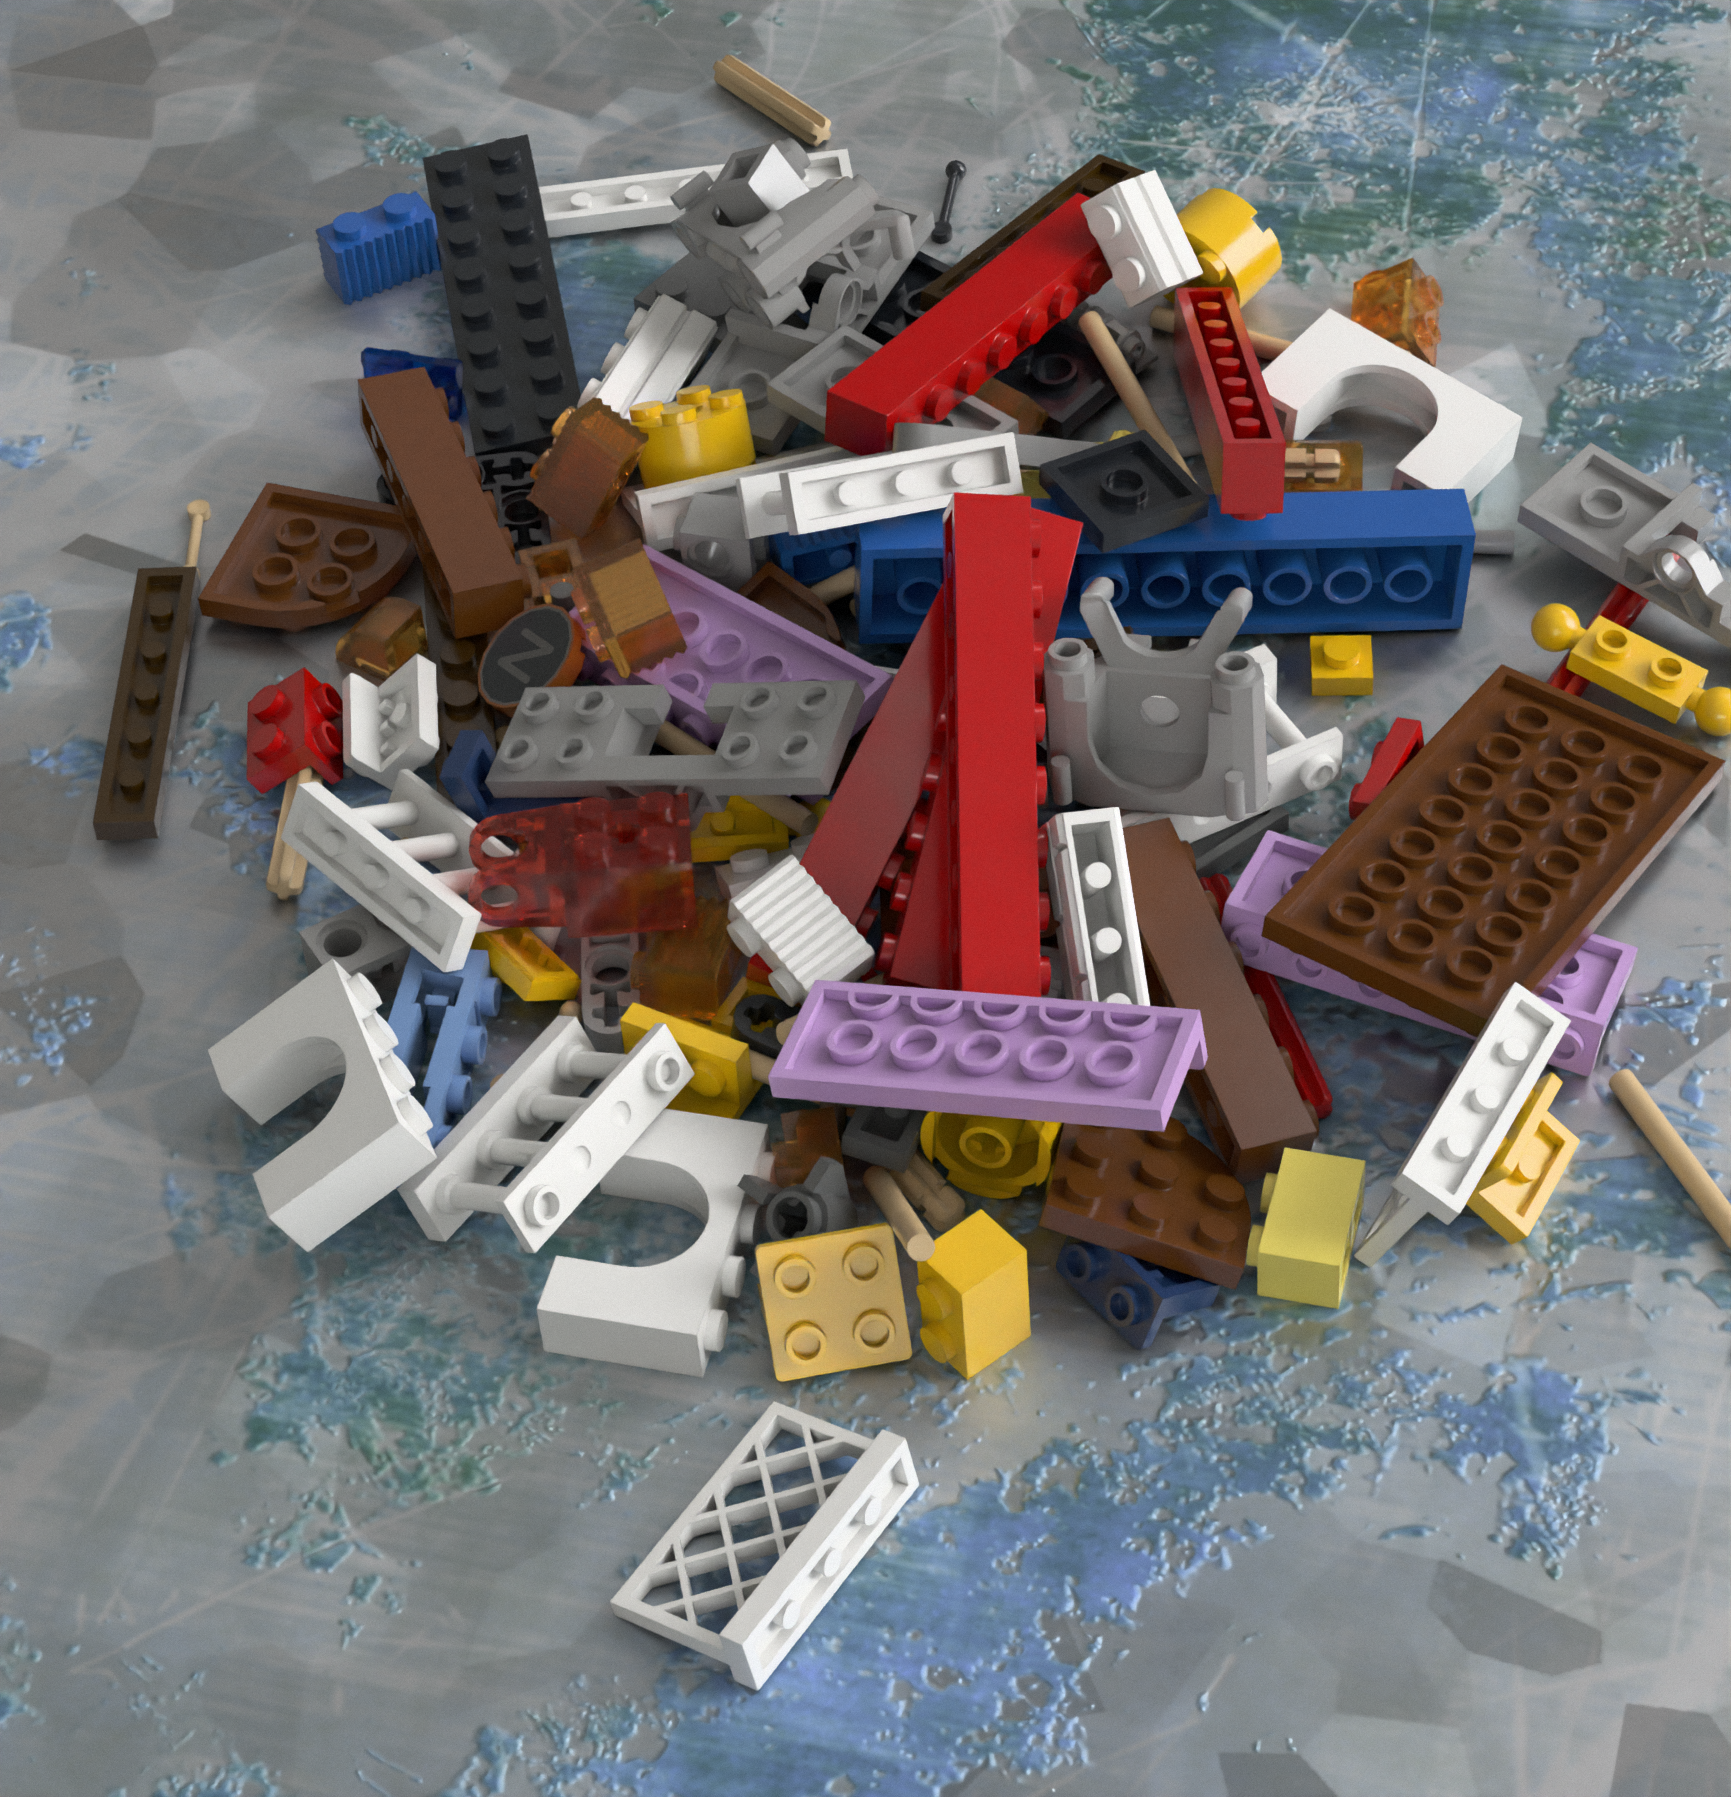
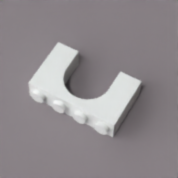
M1330 308L1262 371L1286 441V448H1295L1329 415L1353 406H1377L1390 409L1415 423L1423 432L1425 438L1395 467L1391 490L1464 489L1467 502L1469 503L1514 457L1523 417Z
M333 958L208 1049L222 1091L260 1125L267 1122L322 1081L346 1073L340 1095L326 1117L311 1132L253 1173L268 1218L307 1252L437 1159L427 1135V1131L433 1127L431 1119L421 1104L411 1096L409 1090L415 1086L414 1078L405 1064L392 1050L399 1044L398 1039L388 1023L376 1011V1008L382 1004L379 994L363 974L358 972L351 977Z
M666 1108L657 1116L599 1181L601 1194L673 1205L692 1213L706 1227L699 1239L684 1253L669 1261L652 1266L627 1267L556 1255L537 1306L544 1351L703 1378L711 1352H720L725 1343L728 1328V1314L725 1309L729 1297L738 1298L743 1288L746 1272V1261L743 1255L747 1244H757L762 1229V1205L737 1185L744 1174L758 1176L775 1185L778 1182L780 1155L779 1153L771 1152L768 1124Z

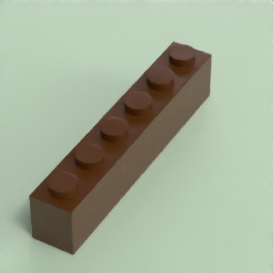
M425 367L358 379L361 427L455 639L500 630L512 617L524 611V599L532 597L531 580L526 565L524 563L516 564L514 544L508 527L499 528L498 513L491 491L483 492L481 489V475L476 458L474 456L466 457L464 436L459 422L449 421L448 402L443 388H434Z
M1170 817L1122 828L1150 1006L1200 1010L1208 1058L1203 1069H1188L1184 1079L1185 1085L1218 1157L1231 1170L1240 1184L1265 1179L1267 1172L1278 1174L1285 1147L1311 1152L1314 1139H1317L1319 1136V1121L1315 1108L1309 1100L1302 1101L1294 1083V1069L1290 1055L1285 1047H1277L1271 1035L1265 1002L1258 993L1252 994L1244 977V962L1240 949L1234 941L1228 942L1220 926V912L1216 898L1210 890L1204 891L1196 875L1195 856L1187 840L1180 841Z

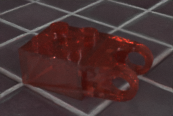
M651 792L638 798L614 800L589 797L576 803L498 814L482 820L470 834L469 854L472 864L479 871L474 874L469 882L467 902L482 914L480 921L490 926L501 928L567 927L569 939L698 928L695 861L688 793L671 795L665 792ZM505 835L517 843L518 849L511 856L492 857L486 854L481 846L491 836ZM492 885H509L517 892L518 897L508 906L493 907L483 901L481 893Z

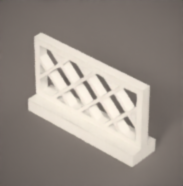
M823 442L779 452L776 456L766 455L755 458L756 464L648 489H644L642 483L620 488L623 506L642 529L644 544L656 551L674 548L673 532L676 520L679 515L686 516L695 492L738 498L735 480L737 478L859 457L860 455L829 442Z
M1517 982L1510 986L1502 995L1392 1181L1391 1186L1394 1188L1354 1254L1356 1259L1371 1268L1427 1212L1446 1225H1449L1461 1213L1571 1020Z
M774 1401L611 1599L610 1604L614 1615L728 1664L736 1682L759 1691L919 1486L906 1438L882 1429L877 1437L872 1440ZM781 1429L803 1437L805 1440V1447L766 1457L765 1449ZM847 1455L858 1459L848 1473L823 1480L819 1463ZM811 1466L814 1483L774 1493L772 1476ZM762 1479L766 1496L726 1507L724 1499L734 1487ZM819 1502V1510L807 1524L786 1530L782 1529L779 1513ZM767 1516L771 1517L774 1533L734 1544L730 1527ZM717 1530L722 1531L725 1547L685 1558L684 1548L693 1537ZM779 1553V1560L767 1575L742 1582L738 1564ZM729 1567L732 1585L696 1595L692 1594L690 1577ZM680 1580L683 1594L682 1599L657 1606H651L642 1602L652 1588ZM737 1605V1613L720 1634L699 1626L697 1615Z

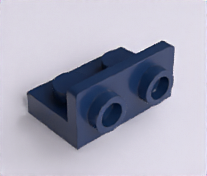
M1067 1235L1056 1261L1057 1271L1137 1350L1151 1347L1163 1318L1212 1306L1221 1285Z

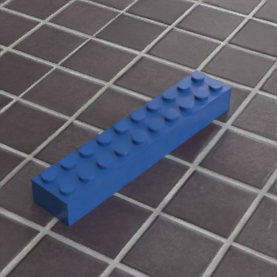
M1423 489L1284 493L1283 513H1267L1265 518L1255 521L1238 520L1229 514H1221L1215 494H1208L1210 497L1208 517L1102 553L1081 531L1055 639L1093 638L1080 613L1081 595L1097 577H1107L1114 583V596L1111 598L1110 603L1122 627L1130 625L1135 634L1149 635L1151 637L1202 635L1217 610H1221L1222 604L1231 591L1240 587L1248 589L1253 594L1252 608L1236 634L1462 629L1476 538L1465 490ZM1052 498L1031 499L1032 508L1070 519ZM947 507L856 524L854 600L859 644L913 643L944 582L943 514Z

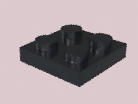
M1145 429L1040 464L1039 485L1070 519L1083 522L1081 531L1102 553L1208 517L1210 497Z

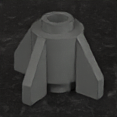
M820 1156L804 1184L782 1188L758 1176L744 1174L737 1185L760 1204L768 1205L765 1219L766 1227L774 1242L858 1227L857 1209L850 1199L844 1168L833 1158ZM755 1261L750 1272L759 1278Z

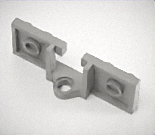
M878 196L879 202L873 206L875 211L894 209L909 216L915 252L917 254L935 228L933 211ZM888 228L867 231L852 246L853 251L862 264L855 272L842 266L836 255L830 253L823 255L807 268L805 278L798 286L801 292L809 280L824 284L818 304L813 303L809 325L806 330L780 323L771 330L756 315L732 308L725 315L728 333L689 387L709 385L711 394L728 389H742L755 450L776 456L801 421L768 402L766 384L844 324L862 333L914 257L906 260H895L893 258Z
M1590 442L1520 504L1517 522L1731 649V582L1729 583L1723 579L1714 558L1709 560L1707 554L1699 545L1712 532L1716 516L1699 506L1703 488L1692 482L1678 494ZM1672 553L1679 555L1685 560L1692 574L1686 572L1677 564Z
M857 680L713 683L704 704V709L713 724L727 723L715 755L649 756L661 725L664 724L673 702L663 684L525 688L485 783L495 798L604 797L613 813H632L665 832L677 835L690 834L696 830L705 812H724L730 796L829 795L865 700V695ZM665 801L673 802L675 804L682 806L685 809L675 808L666 803Z

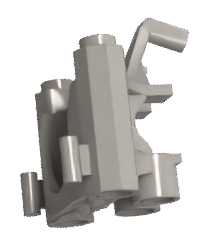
M788 138L784 142L778 139L771 143L775 145L800 179H804L807 176L804 169L811 163L803 148L792 138ZM704 170L670 196L672 202L679 210L686 209L685 212L671 222V225L687 250L697 259H702L708 255L725 270H728L718 278L728 298L740 311L749 313L752 310L756 317L771 330L796 310L804 314L810 309L798 286L805 278L807 268L827 253L835 254L840 264L853 272L862 266L852 246L865 232L888 228L893 258L895 260H906L916 255L909 216L894 209L875 211L873 206L879 202V197L871 184L860 174H857L852 179L849 176H844L841 179H827L820 186L790 201L779 210H772L761 220L740 227H735L708 194V188L714 182Z
M1107 577L1095 578L1081 595L1080 613L1102 656L1094 659L1093 650L1087 648V645L1082 640L1076 638L1058 639L1049 646L1048 651L1044 654L1042 685L1046 714L1045 727L1049 781L1054 803L1057 805H1068L1072 800L1091 807L1100 808L1119 807L1122 810L1199 817L1226 815L1227 819L1231 821H1240L1244 819L1245 814L1257 812L1268 801L1264 674L1260 663L1255 662L1250 654L1240 651L1225 653L1252 608L1253 594L1248 589L1242 587L1232 590L1222 604L1221 610H1217L1200 639H1190L1188 648L1162 652L1151 649V636L1125 633L1110 603L1111 598L1114 596V583ZM1151 696H1163V697H1166V698H1158V697H1151Z

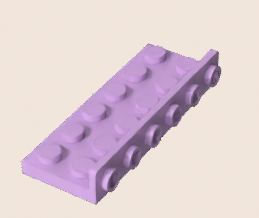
M642 544L569 612L586 631L587 642L582 640L580 651L585 654L582 670L576 679L580 681L589 679L600 686L663 684L673 701L665 720L706 746H711L716 750L727 723L713 724L704 709V704L713 683L857 680L865 695V700L852 731L851 739L876 715L894 680L891 674L645 544ZM795 795L811 805H815L823 797V795Z
M1267 830L1227 899L1221 921V928L1227 941H1234L1242 954L1244 965L1476 1040L1477 1037L1471 1036L1457 1027L1420 1010L1411 1008L1395 998L1365 984L1356 982L1333 969L1303 955L1296 954L1288 948L1261 936L1265 915L1327 850L1326 848ZM1592 933L1540 995L1539 999L1571 1020L1547 1064L1583 1076L1591 1074L1602 1037L1632 971L1638 950L1637 947Z
M815 980L768 1075L772 1096L777 1098L1164 1132L1188 1069H1203L1208 1055L1200 1010Z

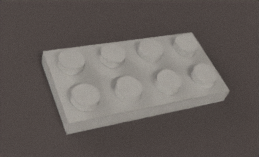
M844 324L766 384L768 402L825 434L827 390L881 349L883 345ZM969 395L953 408L944 420L934 424L1019 434L1017 420L972 395Z

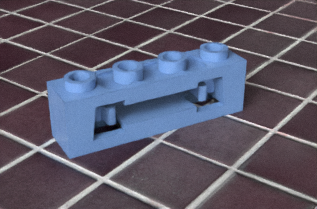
M411 947L387 1022L399 1043L392 1050L408 1068L415 1081V1086L409 1090L411 1096H413L428 1048L424 1031L428 1017L430 1033L438 1034L423 1083L426 1101L424 1110L433 1124V1127L427 1131V1135L433 1149L456 1126L459 1115H466L470 1110L473 1094L472 1070L474 1065H482L485 1060L487 1051V1020L489 1016L496 1017L500 1009L502 984L500 978L492 977L487 950L470 949L463 969L444 973L414 947Z

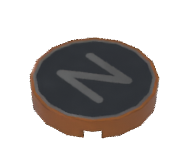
M548 603L532 606L512 617L494 635L483 653L477 674L479 692L497 712L513 718L525 688L571 687L582 670L585 654L580 651L582 640L587 642L586 631L578 620L563 607Z

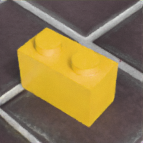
M982 1209L934 1240L935 1251L928 1260L917 1261L919 1285L916 1287V1293L921 1307L922 1328L920 1329V1338L922 1343L936 1361L940 1363L949 1362L967 1380L1031 1336L1027 1250Z

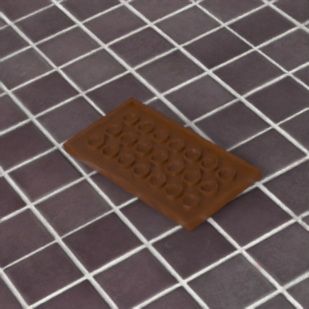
M1501 664L1265 915L1261 936L1478 1038L1502 995L1514 982H1517L1538 998L1721 781L1726 761Z

